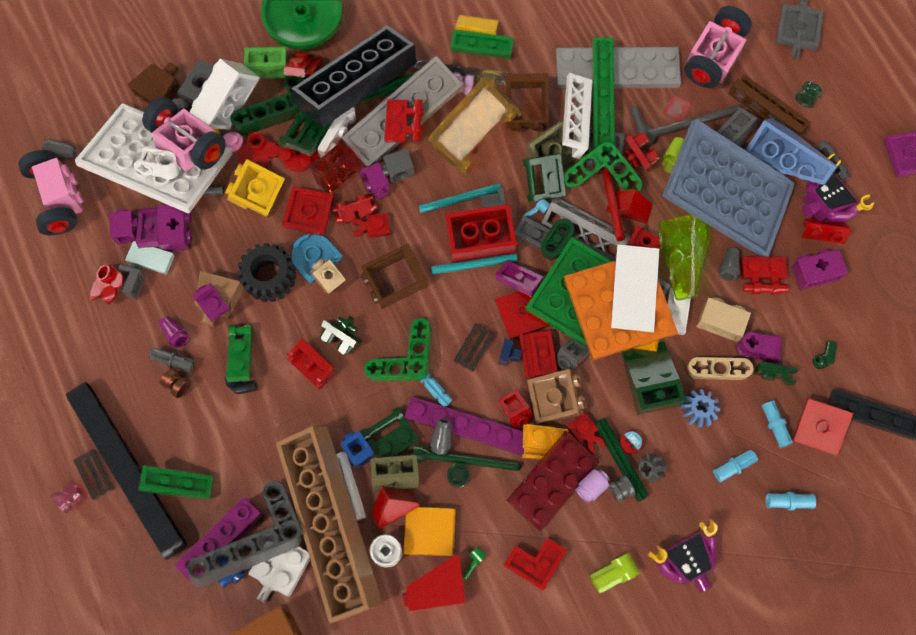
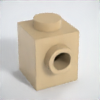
M322 258L311 266L313 270L309 272L326 293L332 292L346 280L330 259H325L324 261Z

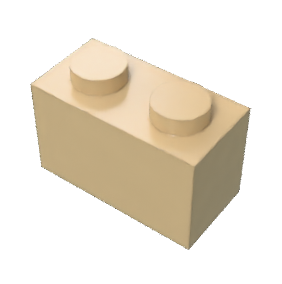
M708 297L703 305L696 327L738 342L744 335L751 313L745 311V308L741 306L728 305L720 298Z

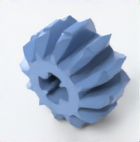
M700 389L698 394L692 390L689 393L690 397L685 396L686 404H682L681 409L687 411L682 415L683 418H691L689 425L696 421L698 428H701L703 423L708 427L712 424L711 420L716 421L718 419L715 413H718L721 408L714 406L719 401L718 399L712 400L710 398L712 392L705 396L703 389ZM697 406H699V407H702V406H703L705 410H703V411H702V410H699V411H698L696 407H697Z

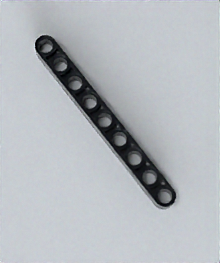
M85 381L66 393V398L161 555L166 560H169L188 547L187 542L157 493L138 491L142 469L92 387Z

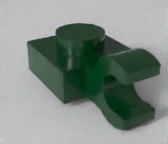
M762 361L755 368V375L761 376L763 380L774 381L780 378L788 386L796 384L795 380H791L788 377V373L796 374L798 372L796 368H784V365Z

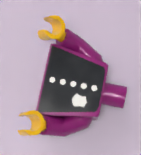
M835 154L830 155L828 159L830 160ZM833 172L825 185L811 181L807 182L805 188L807 194L803 198L806 205L802 207V211L807 217L815 215L821 222L826 220L846 222L860 214L862 209L871 210L874 202L870 205H865L863 202L870 198V195H865L862 197L860 204L856 206L858 201Z
M712 519L709 520L710 526L707 528L703 522H700L699 526L703 530V534L698 532L666 550L657 546L659 552L656 556L651 551L649 552V556L655 561L663 576L683 585L694 581L700 593L712 587L706 576V573L715 569L714 564L717 561V542L715 536L717 525Z

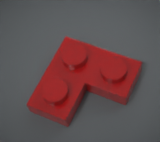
M546 538L536 557L515 545L503 566L541 591H544L567 550L549 538Z

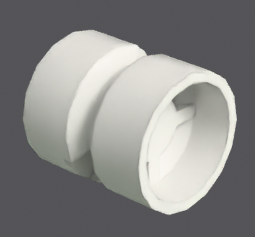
M379 536L371 544V558L382 567H394L402 558V547L392 536Z

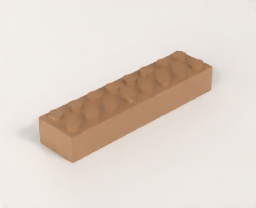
M311 426L277 442L276 446L329 624L382 606L383 603L328 427Z

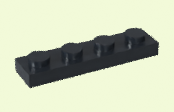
M835 389L831 391L828 404L852 412V421L913 441L916 440L915 415Z

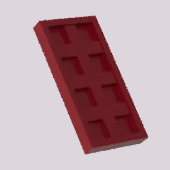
M565 431L506 501L536 530L541 532L579 486L578 483L598 464V461L569 432Z

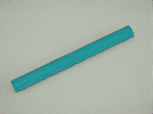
M497 183L418 205L421 214L498 192V187L501 186Z
M512 253L431 266L432 275L503 264L507 260L516 262L517 255Z

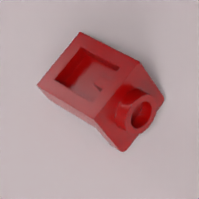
M517 389L497 400L508 417L512 428L518 429L533 420L529 406Z

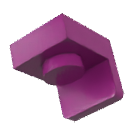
M211 283L201 286L193 295V298L211 322L230 310Z

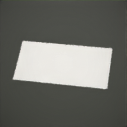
M617 244L611 328L654 332L659 249Z

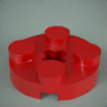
M300 131L296 132L293 139L297 137ZM280 145L278 147L280 160L287 169L293 172H304L311 166L313 168L320 159L317 149L312 156L304 153L296 155L294 149H286Z

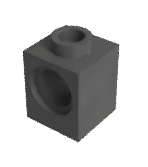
M407 149L383 156L384 164L381 165L385 176H389L391 183L415 176L414 167Z

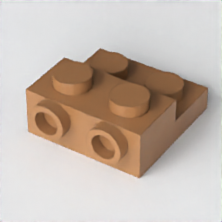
M567 369L527 380L537 424L584 415L583 409L586 408V403L583 395L579 396L578 387H581V380L574 371Z

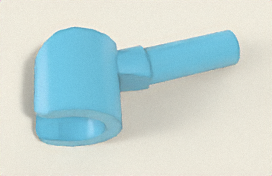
M541 199L536 204V207L525 213L524 216L529 218L539 210L545 215L550 203Z

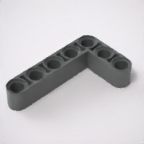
M271 481L263 488L265 505L274 526L191 560L188 564L187 572L193 585L197 587L206 586L291 551L301 544V528L281 483ZM272 493L279 494V496L275 498L269 497ZM282 512L288 514L283 518L277 517V515ZM289 532L296 533V536L293 538L285 537ZM267 541L274 542L271 547L263 546ZM245 550L251 551V554L246 557L240 555ZM225 559L229 561L224 566L217 565L218 562ZM198 569H205L202 575H194Z

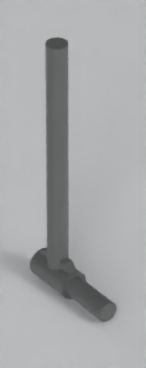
M736 105L655 129L644 124L638 107L631 108L630 112L636 125L637 134L644 132L650 141L649 144L643 147L646 148L653 144L655 137L689 128L691 121L695 119L702 123H707L734 115L741 106Z

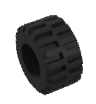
M264 243L263 246L256 244L253 250L251 248L246 250L248 254H243L241 257L243 262L238 263V268L240 269L238 276L249 295H252L256 300L260 298L262 302H267V299L275 302V298L279 297L281 300L284 298L283 294L285 292L287 294L291 292L289 287H294L296 269L289 254L282 247L279 249L276 244H272L270 247L269 243ZM268 264L279 266L278 273L273 279L269 281H259L256 279L257 272L261 267Z

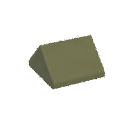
M559 121L528 142L526 157L531 158L560 153L562 167L574 160L575 158L572 157V147L562 145L564 122ZM534 165L536 170L540 173L539 165Z

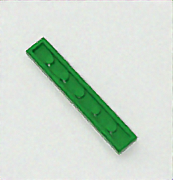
M593 37L594 148L603 141H610L615 145L614 38ZM606 146L602 147V153L611 154V146L609 148Z

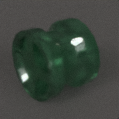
M807 81L803 84L802 90L798 91L795 95V99L801 106L811 108L816 103V99L821 96L822 89L818 84Z
M456 463L448 469L447 479L449 484L455 488H463L468 484L470 472L464 464Z

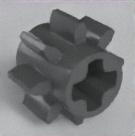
M650 453L645 458L639 459L641 463L638 470L643 476V480L650 478V482L653 483L659 481L660 478L666 477L665 471L668 466L663 460V456L655 457L654 453Z

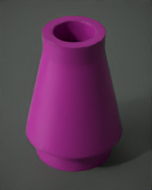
M169 316L163 317L159 321V326L162 328L169 345L179 348L188 342V331Z

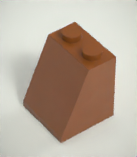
M279 606L229 635L302 634L289 607Z

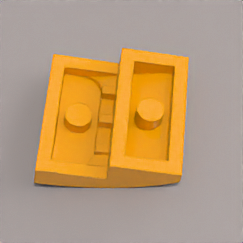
M417 507L407 513L404 554L454 556L456 509Z

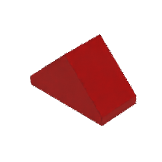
M637 190L615 191L620 216L647 224L653 204ZM609 204L606 209L608 213H610Z
M382 486L371 514L380 530L420 505L411 490Z

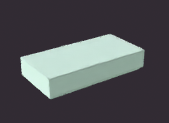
M133 241L125 261L167 275L175 255L155 247L138 248L136 242Z

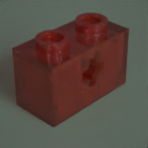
M340 142L309 168L316 183L328 193H331L357 172L361 166L354 150Z

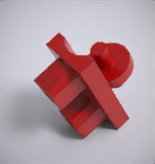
M642 132L634 137L632 135L626 137V140L635 152L632 154L629 148L624 151L627 162L634 169H637L640 165L636 160L639 159L648 172L653 170L652 166L661 158L654 148L646 154L641 150V148L650 143L646 134Z

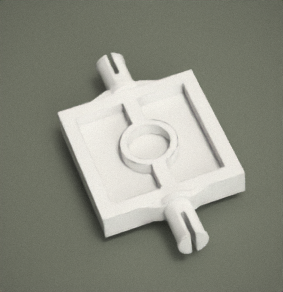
M293 532L291 538L296 536V533ZM267 541L264 547H271L274 542ZM299 545L291 551L252 566L248 575L256 578L263 585L257 599L266 603L271 591H279L290 597L310 561L309 553Z

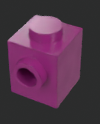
M120 209L114 213H109L111 238L117 244L136 242L138 217L131 210Z

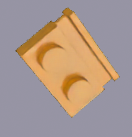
M531 424L523 425L524 455H522V458L541 460L565 431L568 432V429Z

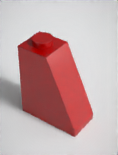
M459 555L452 556L406 586V592L402 593L404 607H408L409 611H417L466 603Z

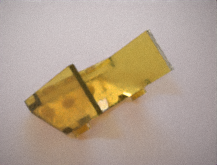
M485 77L476 84L428 138V143L465 176L467 174L465 169L472 163L471 152L499 121L509 122L516 114L520 117L522 113L488 77Z

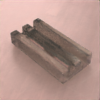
M475 323L456 355L454 362L473 372L492 341L494 333ZM477 330L480 331L481 333L479 334L471 350L469 351L468 355L463 361L461 357L466 351L468 345L470 344ZM484 335H487L488 337L486 338L484 344L479 350L474 361L472 362V364H469L471 357L473 356L474 352L479 346Z
M92 449L73 460L93 500L115 489L97 450ZM91 456L106 484V487L103 486L97 474V471L90 459ZM83 460H85L99 489L97 492L82 464Z

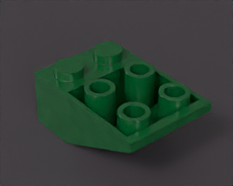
M665 342L658 343L657 352L636 348L621 352L637 415L679 407L686 401L679 375Z

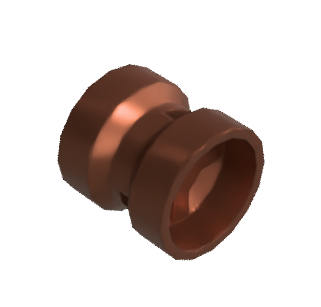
M174 367L162 376L159 384L165 389L171 390V394L177 399L189 390L192 382L186 377H182L181 373Z

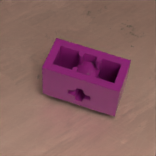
M167 204L157 205L158 246L167 252L190 250L189 243L193 240L192 232L189 230V223L192 222L191 212L188 214Z
M825 249L811 257L810 254L800 256L791 267L800 291L839 281L848 274L839 249L834 251Z

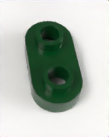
M557 220L542 241L540 250L545 258L550 260L558 258L573 236L574 226L569 220ZM559 230H565L566 234L561 235ZM553 247L555 251L549 252L547 248Z

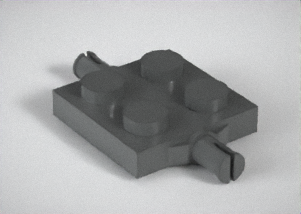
M800 0L799 5L783 4L781 7L775 43L792 47V59L794 57L795 59L800 58V49L802 48L816 51L819 46L823 11L807 7L808 0Z

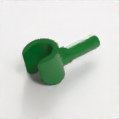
M477 547L469 554L474 561L462 576L466 580L474 568L485 558V553L480 547Z

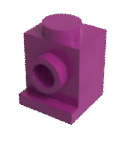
M379 162L359 170L368 193L372 192L376 199H381L390 192L389 183Z

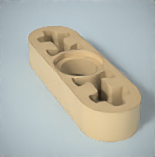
M696 357L688 363L686 370L693 379L745 380L753 373V364L746 358ZM698 363L699 367L706 368L708 363H710L709 374L707 373L708 369H702L697 373L696 369H692V367ZM716 363H721L725 366L726 371L724 374L715 372L714 365ZM741 364H743V368H747V371L741 374V370H733L732 374H730L731 368H738Z

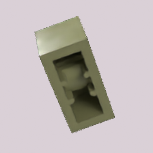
M417 455L371 458L373 491H380L382 486L400 489L419 487Z

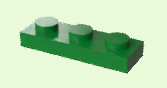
M453 30L450 48L451 52L511 59L514 37Z
M143 466L138 491L209 500L213 476Z

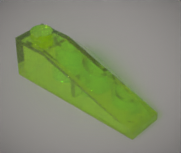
M692 214L659 222V244H661L660 248L664 251L665 265L668 266L670 271L669 279L675 299L680 301L696 298L710 242V225Z

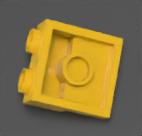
M246 159L243 165L239 163L234 175L238 176L235 183L230 182L225 191L228 194L226 200L267 217L285 178Z

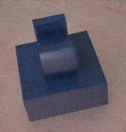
M505 338L498 361L499 365L507 366L508 359L519 362L522 350L512 348L513 340Z

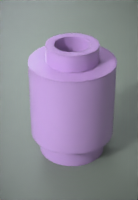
M593 469L578 483L579 486L575 490L586 503H589L591 500L597 499L610 486L608 483L610 479L602 470L597 471Z

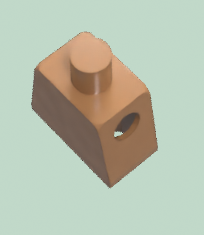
M200 271L197 289L211 283L230 308L228 312L221 316L228 318L244 290L243 285L237 280ZM195 300V306L197 307V309L199 311L204 312ZM204 313L201 323L214 326L215 321L211 322Z

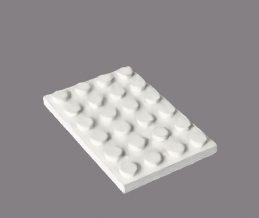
M122 103L75 159L76 166L189 214L232 156V149L225 147L220 160L213 167L206 170L200 169L195 165L186 172L178 166L179 174L174 179L169 180L141 174L134 168V163L142 155L141 150L144 146L156 149L153 133L149 132L142 124L144 112Z

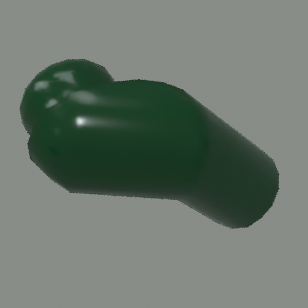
M832 341L825 342L824 353L814 356L812 360L815 368L825 369L835 362L837 343Z

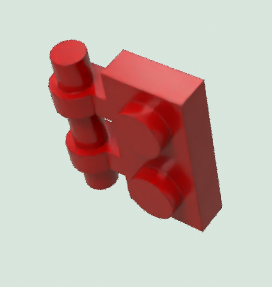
M387 99L384 136L386 143H407V135H412V142H420V135L423 134V126H421V118L424 116L423 100L415 99L414 107L409 108L408 100ZM408 117H413V125L408 126Z
M742 256L740 259L742 280H750V284H743V292H751V294L759 295L760 292L771 293V295L788 293V284H780L779 280H786L787 278L786 257ZM759 280H770V284H760Z

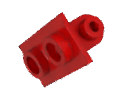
M366 193L355 197L356 202L348 204L346 200L335 204L336 209L332 211L338 212V215L335 216L337 224H344L356 219L354 211H358L360 218L374 214L377 207L375 202H370V199L374 197H368Z
M809 217V219L804 220L803 227L806 228L802 238L845 244L852 228H849V225H845L844 222L828 221L827 224H824V221L821 222L818 219Z

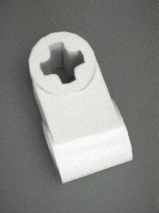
M144 146L141 150L142 155L134 163V168L144 175H152L170 180L179 174L175 154L171 151Z

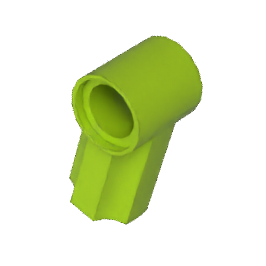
M675 137L664 154L662 165L664 166V171L670 174L684 142L683 138Z
M628 552L611 561L610 565L589 576L600 594L620 582L624 583L636 577L640 572Z

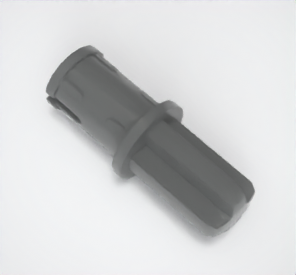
M152 348L149 355L150 359L167 364L170 369L175 367L188 373L192 372L195 365L194 359L178 355L176 351L170 353L158 348Z

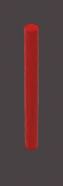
M603 169L602 176L616 240L620 242L625 239L611 173L608 169Z

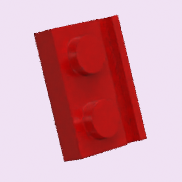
M296 52L284 66V75L305 77L306 74L313 75L323 65V56L316 59L314 55H308L306 52Z
M551 330L524 335L519 334L525 379L537 378L558 372Z

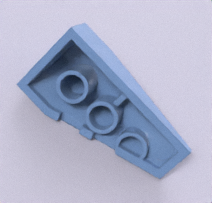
M774 118L763 121L745 150L781 174H789L823 185L827 183L838 167L795 132Z

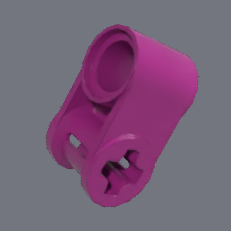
M749 332L737 342L736 349L743 357L777 363L780 362L783 339L778 336Z

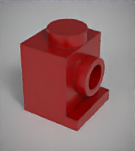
M637 225L628 246L660 249L661 244L658 243L660 237L641 229V226Z

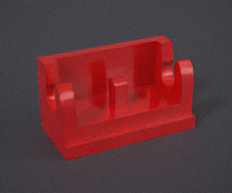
M302 338L287 354L289 357L287 360L317 389H320L336 373L334 368Z

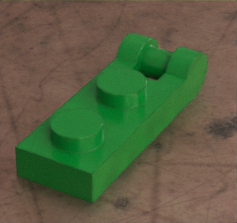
M244 324V326L240 327L229 325L226 379L228 382L250 381L253 341L252 324ZM238 335H244V339H237Z

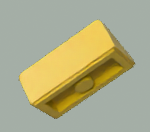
M459 15L456 30L496 35L499 21Z

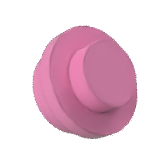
M228 132L223 136L226 147L231 148L232 152H237L242 147L243 138L239 133Z

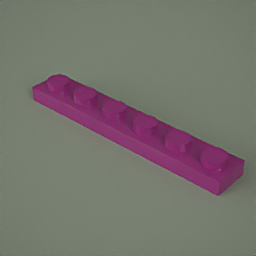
M411 396L404 417L406 420L435 428L438 419H448L451 421V434L520 456L524 455L523 431Z

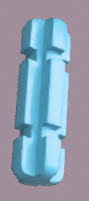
M428 372L426 378L420 380V382L425 384L427 390L435 399H438L441 406L447 407L451 404L452 398L448 393H444L445 390L434 377L431 378V374Z

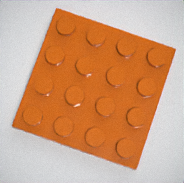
M616 261L564 276L563 279L592 361L678 334L658 278L654 332L611 328Z

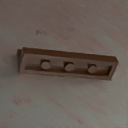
M745 74L740 79L737 78L729 90L728 94L760 118L763 120L774 118L798 136L811 123Z

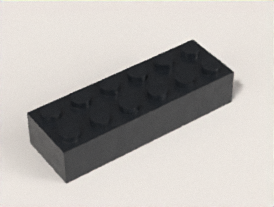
M386 25L293 87L292 93L296 107L319 126L325 127L417 63L415 44Z

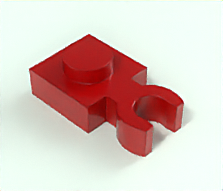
M388 213L366 215L367 221L364 222L360 219L352 220L353 226L361 227L360 230L353 231L355 237H361L365 233H368L369 238L390 236Z
M584 412V415L578 416L567 424L566 427L580 444L586 441L588 451L594 454L596 451L593 449L592 443L597 442L601 447H604L605 442L602 438L594 435L598 428Z

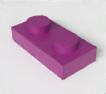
M157 207L139 209L136 236L138 248L158 247Z
M508 260L495 274L497 281L531 297L544 280L543 276Z

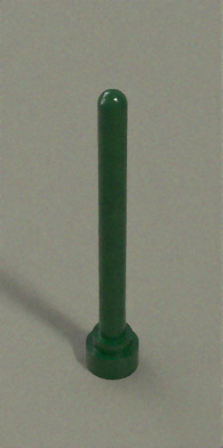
M414 444L413 455H417V463H421V461L426 462L427 459L519 471L521 469V464L518 462L452 453L437 454L429 451L428 448H423V445Z

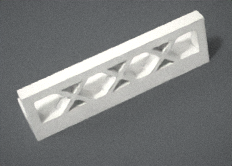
M569 73L566 82L562 145L572 147V157L580 159L589 145L592 80ZM573 82L580 84L577 89L573 86ZM576 98L575 105L571 101V99ZM573 114H574V122L570 119V116L573 115ZM573 132V140L569 139V133Z

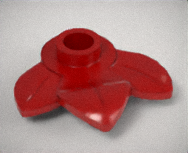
M253 132L248 136L246 144L239 148L237 161L243 165L247 159L266 169L269 164V158L279 156L278 147L274 142L267 141L262 133ZM257 141L261 142L259 145H254Z
M105 264L97 271V280L91 287L90 300H95L102 296L104 302L110 304L117 296V288L123 286L124 277L121 272L117 271L115 266Z

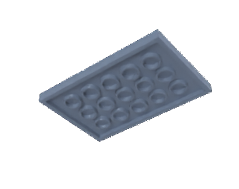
M698 119L691 121L662 197L758 256L769 257L795 182Z

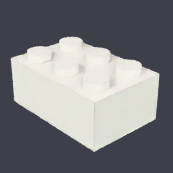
M219 59L213 66V72L209 79L203 84L198 98L194 100L190 113L210 128L230 130L233 125L230 118L231 114L243 108L260 77L242 63Z

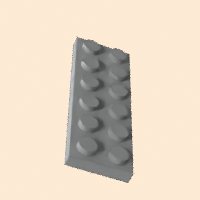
M678 47L614 48V88L680 87ZM556 48L557 89H566L567 75L569 73L592 80V48ZM573 82V86L575 88H577L580 85L579 83Z
M435 56L387 99L408 100L409 108L414 107L415 99L423 100L424 116L421 118L422 125L459 93L464 86L442 61ZM387 99L342 137L367 167L378 163L383 156H386L400 144L386 143L384 140ZM408 117V126L413 125V117Z

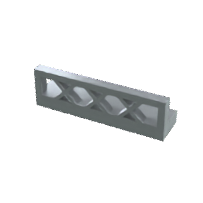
M556 197L551 202L541 223L551 229L554 223L550 222L549 218L552 212L560 215L561 219L566 218L571 223L579 225L581 233L573 234L572 237L612 262L616 261L617 254L614 256L608 253L605 245L611 243L616 246L617 244L628 245L632 237L624 232L625 239L620 242L617 241L613 226L559 197ZM559 230V233L565 235L566 231ZM594 233L598 236L600 243L594 245L589 243L587 235Z

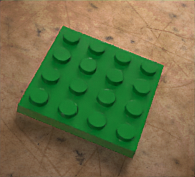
M571 237L525 310L588 348L563 278L566 275L612 261Z

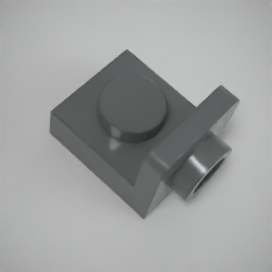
M120 264L118 269L128 276L124 279L122 292L128 298L137 300L146 276L140 271L141 268L136 265L128 264V266Z
M571 338L560 348L556 357V365L563 370L570 369L575 372L577 365L590 354L589 350Z

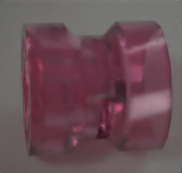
M69 481L61 492L57 491L51 498L62 512L67 513L75 503H80L85 499V495L75 483Z

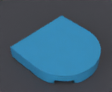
M306 234L300 237L294 243L291 253L295 268L309 284L315 281L309 273L313 270L311 266L321 258L323 261L330 259L335 265L343 258L342 254L323 235Z

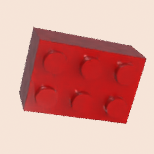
M509 204L445 214L452 263L516 253L517 243Z

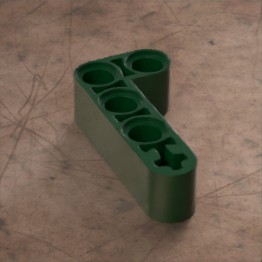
M286 75L284 78L286 94L234 111L230 118L235 131L244 136L295 119L299 109L295 105L292 93L293 87L291 86L301 83L303 81L302 77ZM266 114L264 117L258 118L259 115Z

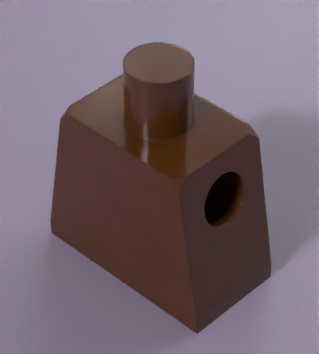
M171 62L164 69L151 64L129 82L128 86L135 96L147 104L162 96L173 100L180 88L174 78L179 69Z

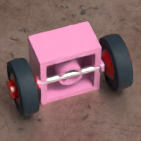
M724 6L717 12L714 23L709 21L690 52L684 68L686 76L693 83L705 88H713L718 83H723L747 40L744 37L752 27L750 17L743 10L733 6Z
M164 96L158 97L145 109L142 124L149 132L153 133L156 149L173 152L178 166L186 172L195 165L203 170L209 169L222 157L226 147L225 139L187 110L182 109L178 112L177 105L171 99Z
M37 150L22 156L18 161L21 174L26 178L36 179L42 202L49 209L37 216L36 226L38 231L43 235H59L75 228L77 225L76 214L84 211L81 204L84 203V199L80 191H77L76 185H78L75 174L70 173L67 165L62 164L58 160L57 155L52 151Z

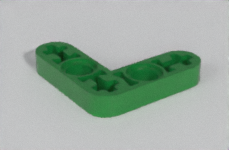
M603 141L566 169L563 174L564 183L568 187L574 188L591 177L603 166H606L624 190H637L639 192L642 188L640 177L610 141ZM606 146L607 148H609L611 146L612 149L610 150V152L613 155V157H615L616 154H618L619 157L613 159L611 163L608 164L607 162L610 161V158L607 154H601L603 152L602 147ZM591 158L595 160L596 165L592 170L584 168L583 164L586 159ZM617 162H623L626 168L624 172L616 173L613 170L614 165ZM578 165H580L581 170H582L586 175H585V176H582V174L580 173V174L577 175V177H576V178H577V181H576V182H574V181H572V180L569 182V181H568V179H569V175H568V174H569V173H572L573 175L576 174V173L579 171L576 167H577ZM629 171L632 172L628 175L632 181L637 180V187L635 189H633L632 187L627 188L629 183L625 178L622 181L620 180V178L626 176L629 173Z
M418 318L412 322L408 358L371 359L367 361L364 366V373L368 379L380 382L419 381L426 378L429 372L432 328L429 322L424 318ZM421 326H424V328H425V329H422V334H421V335H422L423 338H420V334H419V332H418V330L421 328ZM417 345L425 346V350L422 353L417 354L414 352V348ZM420 365L422 369H419L418 373H415L414 370L417 369V366ZM393 366H402L400 373L391 374ZM375 367H378L379 370H376L375 374H372L371 371L374 370Z

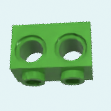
M286 47L245 48L244 66L259 76V79L285 78L284 66L290 59Z

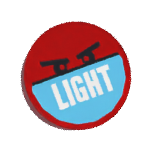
M630 430L621 436L619 443L625 453L635 454L642 448L643 438L638 432Z

